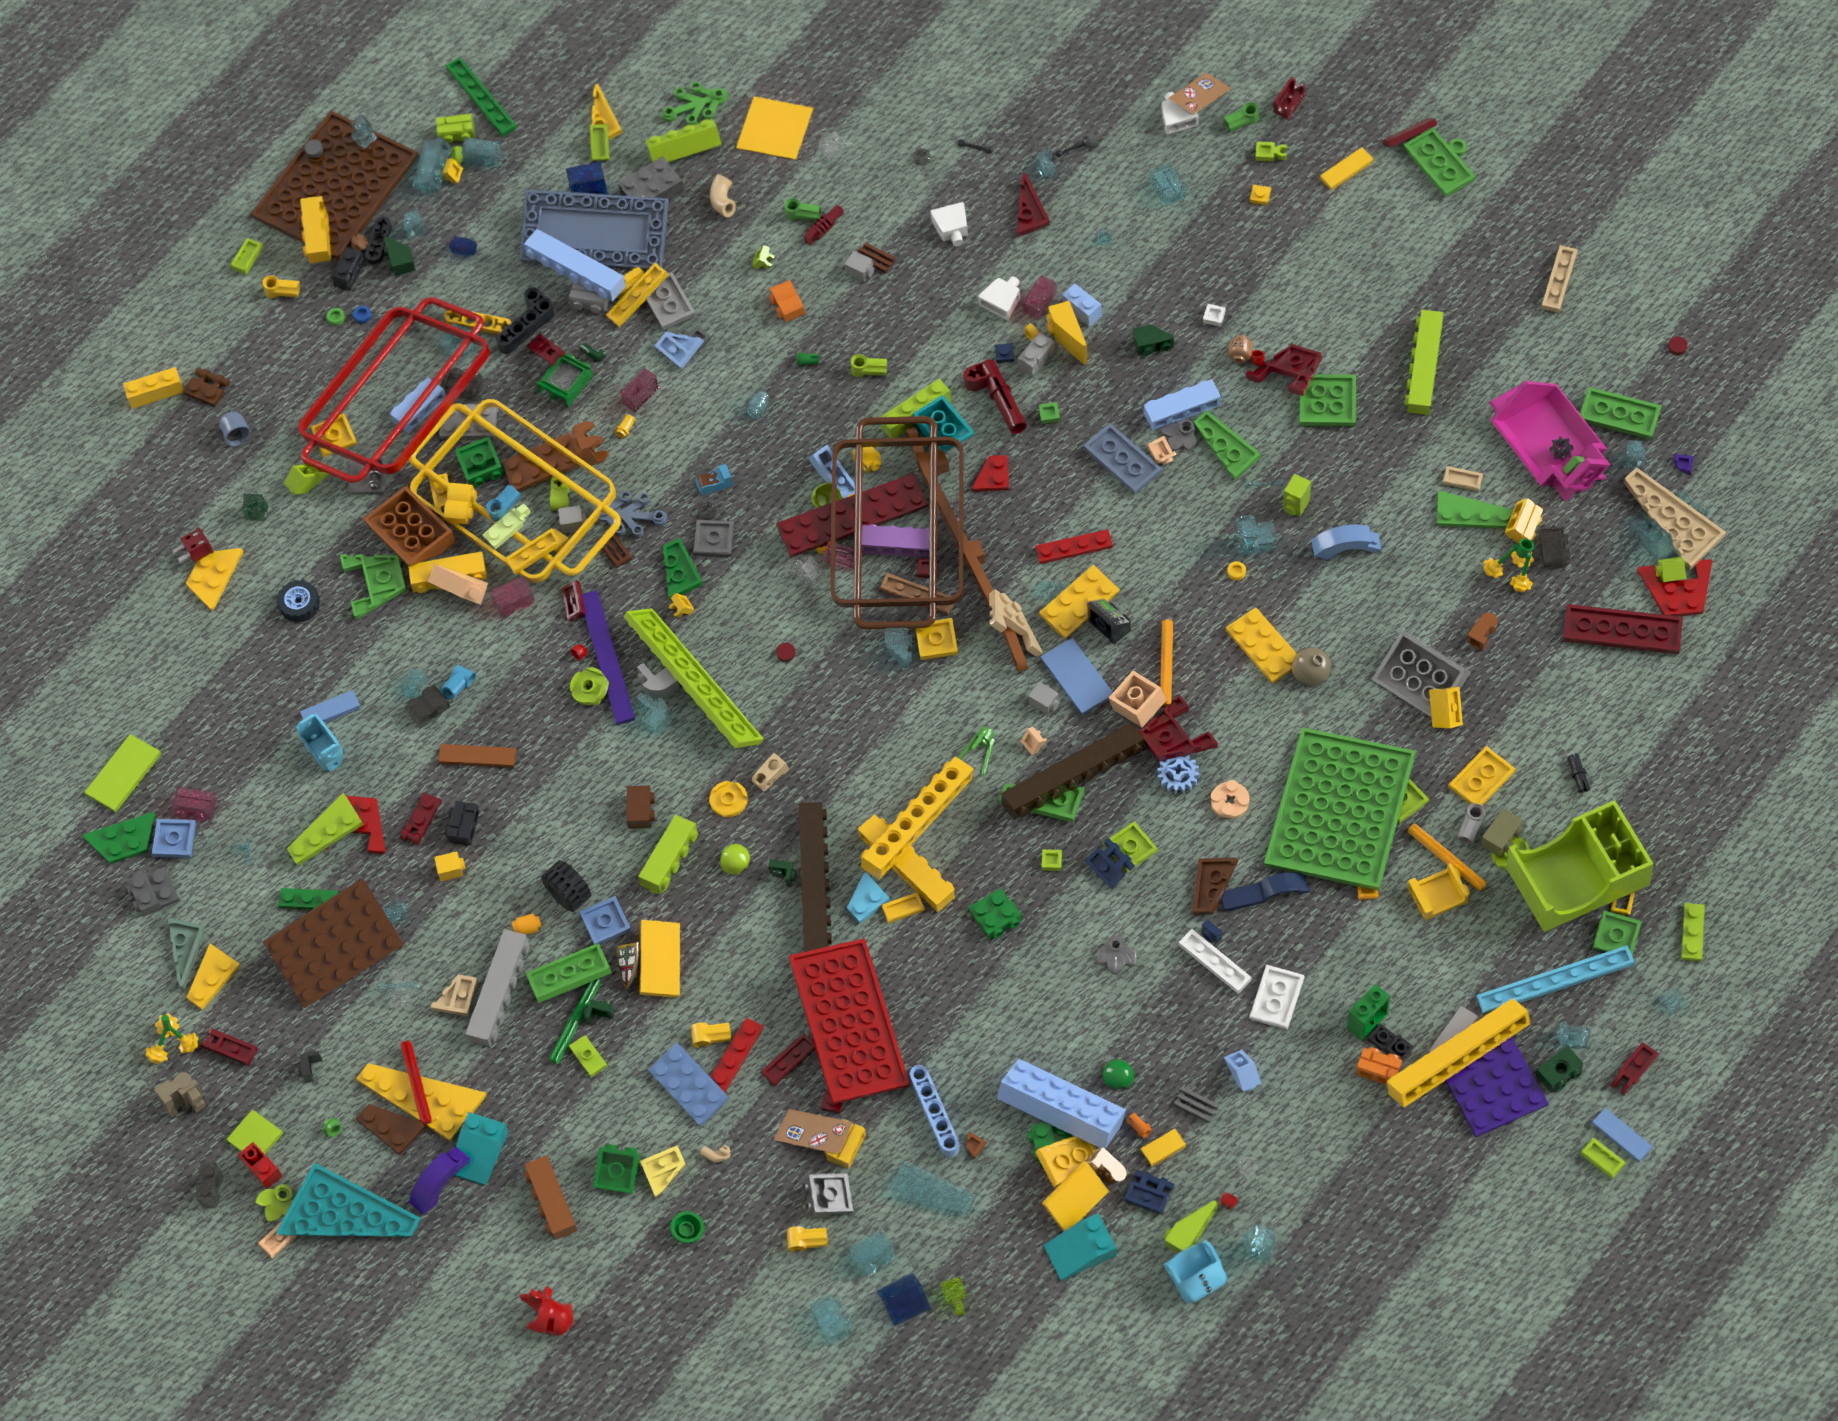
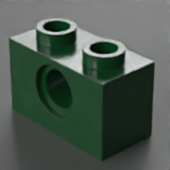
M1566 1046L1537 1068L1536 1077L1551 1093L1555 1090L1560 1091L1567 1085L1566 1082L1571 1078L1575 1080L1582 1074L1584 1063L1569 1046ZM1563 1069L1565 1070V1073L1561 1074L1558 1073L1556 1070Z

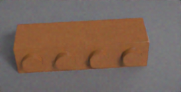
M545 1155L526 1163L527 1171L523 1173L527 1183L532 1182L534 1188L531 1189V1193L535 1201L539 1199L541 1206L538 1207L541 1217H546L548 1223L544 1225L548 1235L553 1234L554 1239L557 1240L577 1232L575 1222L548 1156Z

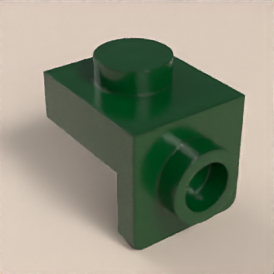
M590 1000L589 1005L585 1006L583 1017L587 1025H591L594 1015L613 1019L615 1009L613 1004L608 1001Z

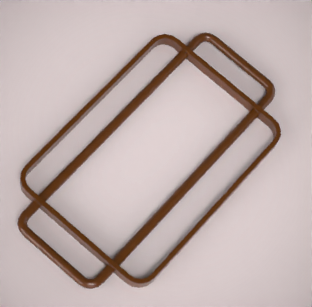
M927 416L864 418L856 425L855 439L842 440L833 448L830 591L832 600L836 605L844 608H853L854 623L861 629L927 628L933 625L936 620L937 606L953 605L963 596V447L959 440L953 437H937V424L932 418ZM928 424L930 426V437L863 439V428L866 425ZM937 445H951L959 450V589L951 597L937 598ZM930 446L929 598L861 599L863 447ZM844 448H855L854 589L852 600L840 599L835 594L837 456ZM929 606V617L924 621L864 622L861 620V607Z

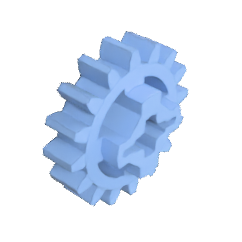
M1187 755L1185 758L1180 756L1165 760V762L1160 761V768L1157 769V774H1159L1158 781H1162V788L1167 786V792L1173 789L1175 794L1178 793V790H1181L1184 794L1186 788L1191 791L1192 785H1197L1199 766L1196 765L1195 759L1190 761V755Z

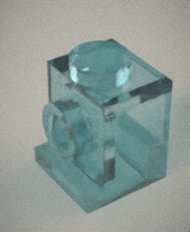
M417 209L403 214L405 221L402 223L409 240L426 233Z
M1627 441L1625 449L1626 468H1645L1646 448H1643L1642 441Z

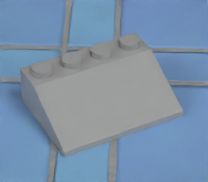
M1401 631L1372 680L1431 717L1429 690L1459 687L1461 689L1471 672L1408 632Z

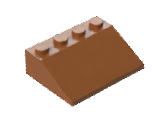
M404 486L363 518V521L409 567L442 554L456 543L453 531L407 486Z

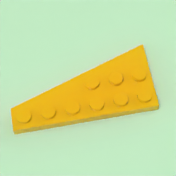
M368 1063L356 1080L420 1121L408 1073ZM420 1076L432 1122L427 1124V1127L447 1140L452 1141L461 1130L468 1112L474 1113L487 1096V1093Z

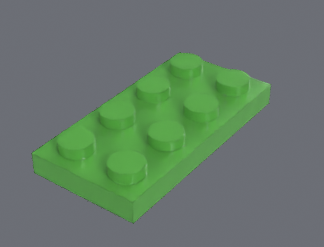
M1434 128L1427 130L1404 144L1403 149L1445 197L1475 181L1476 176Z
M1588 387L1580 415L1587 424L1652 440L1662 405Z
M599 943L531 970L526 973V976L538 1003L609 975L612 972Z

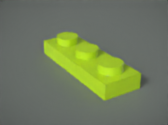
M1684 904L1681 960L1702 961L1705 905Z

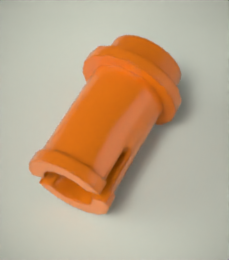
M1132 1113L1126 1120L1139 1137L1146 1138L1152 1131L1150 1125L1140 1119L1136 1113Z

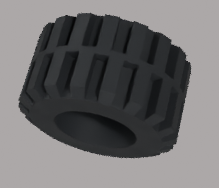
M558 860L541 875L542 882L547 891L568 911L574 912L591 897V891L584 879L572 866L562 860Z

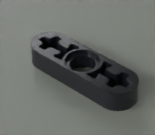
M379 217L374 223L365 252L366 259L370 264H377L383 258V246L386 245L385 238L389 237L392 229L391 222L387 217ZM383 223H386V225L383 226V232H381L380 226H382ZM377 238H382L383 242L380 244L374 243V240ZM375 248L377 255H375L374 258H371V255H373L375 252Z

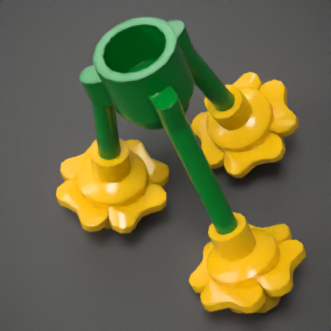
M1526 538L1521 539L1519 544H1514L1500 560H1493L1492 558L1485 560L1483 568L1486 575L1495 579L1498 576H1502L1503 568L1501 566L1511 555L1513 564H1517L1519 568L1523 567L1520 575L1511 578L1510 585L1517 592L1523 593L1526 590H1531L1533 582L1529 581L1526 572L1530 563L1534 561L1532 557L1533 542Z

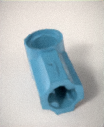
M508 485L496 499L488 502L486 508L493 522H498L505 516L507 511L521 497L516 488Z
M457 665L453 669L451 677L441 687V693L448 700L454 699L465 687H470V683L476 678V673L461 665Z

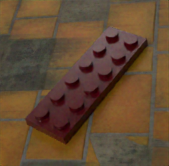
M1567 604L1563 641L1679 654L1683 617Z

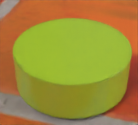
M454 146L451 158L458 164H461L462 147Z

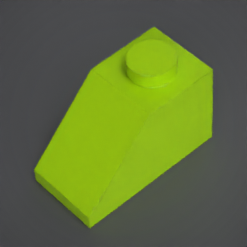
M306 464L292 466L284 484L295 495L305 494L329 474Z

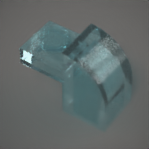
M640 693L636 697L638 707L647 712L641 718L642 725L658 737L669 722L667 705L661 697L655 701L651 696H645Z

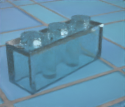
M442 138L424 142L413 186L421 194L426 195L440 192L444 178L442 172L452 150V147Z

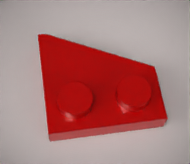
M988 456L973 485V492L1009 490L1008 456Z

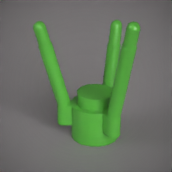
M981 727L979 732L975 734L971 742L957 757L961 760L970 748L975 750L978 745L982 747L988 745L982 776L986 774L992 746L995 743V740L992 739L994 732L988 727Z

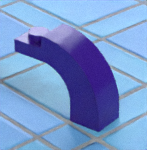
M457 1147L447 1154L442 1152L418 1178L412 1189L409 1203L424 1215L438 1203L439 1194L447 1181L470 1163V1158Z

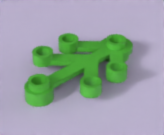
M699 82L691 84V91L694 94L700 93L707 97H697L685 93V90L681 87L674 90L675 98L678 100L683 99L690 103L676 108L666 107L662 112L663 119L666 122H673L676 120L677 115L694 109L693 113L686 117L687 124L694 126L697 124V119L704 106L711 103L710 107L703 111V117L705 120H712L718 105L727 101L728 93L722 88L711 90L702 87Z

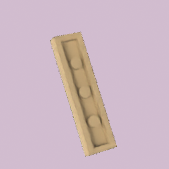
M1560 245L1541 309L1560 312L1578 249Z

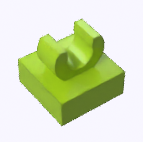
M763 245L756 251L751 267L759 269L763 266L767 269L772 266L767 259L773 260L775 256L768 253L769 247Z

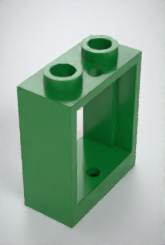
M1374 984L1349 1010L1347 1030L1363 1042L1389 1015L1390 995Z

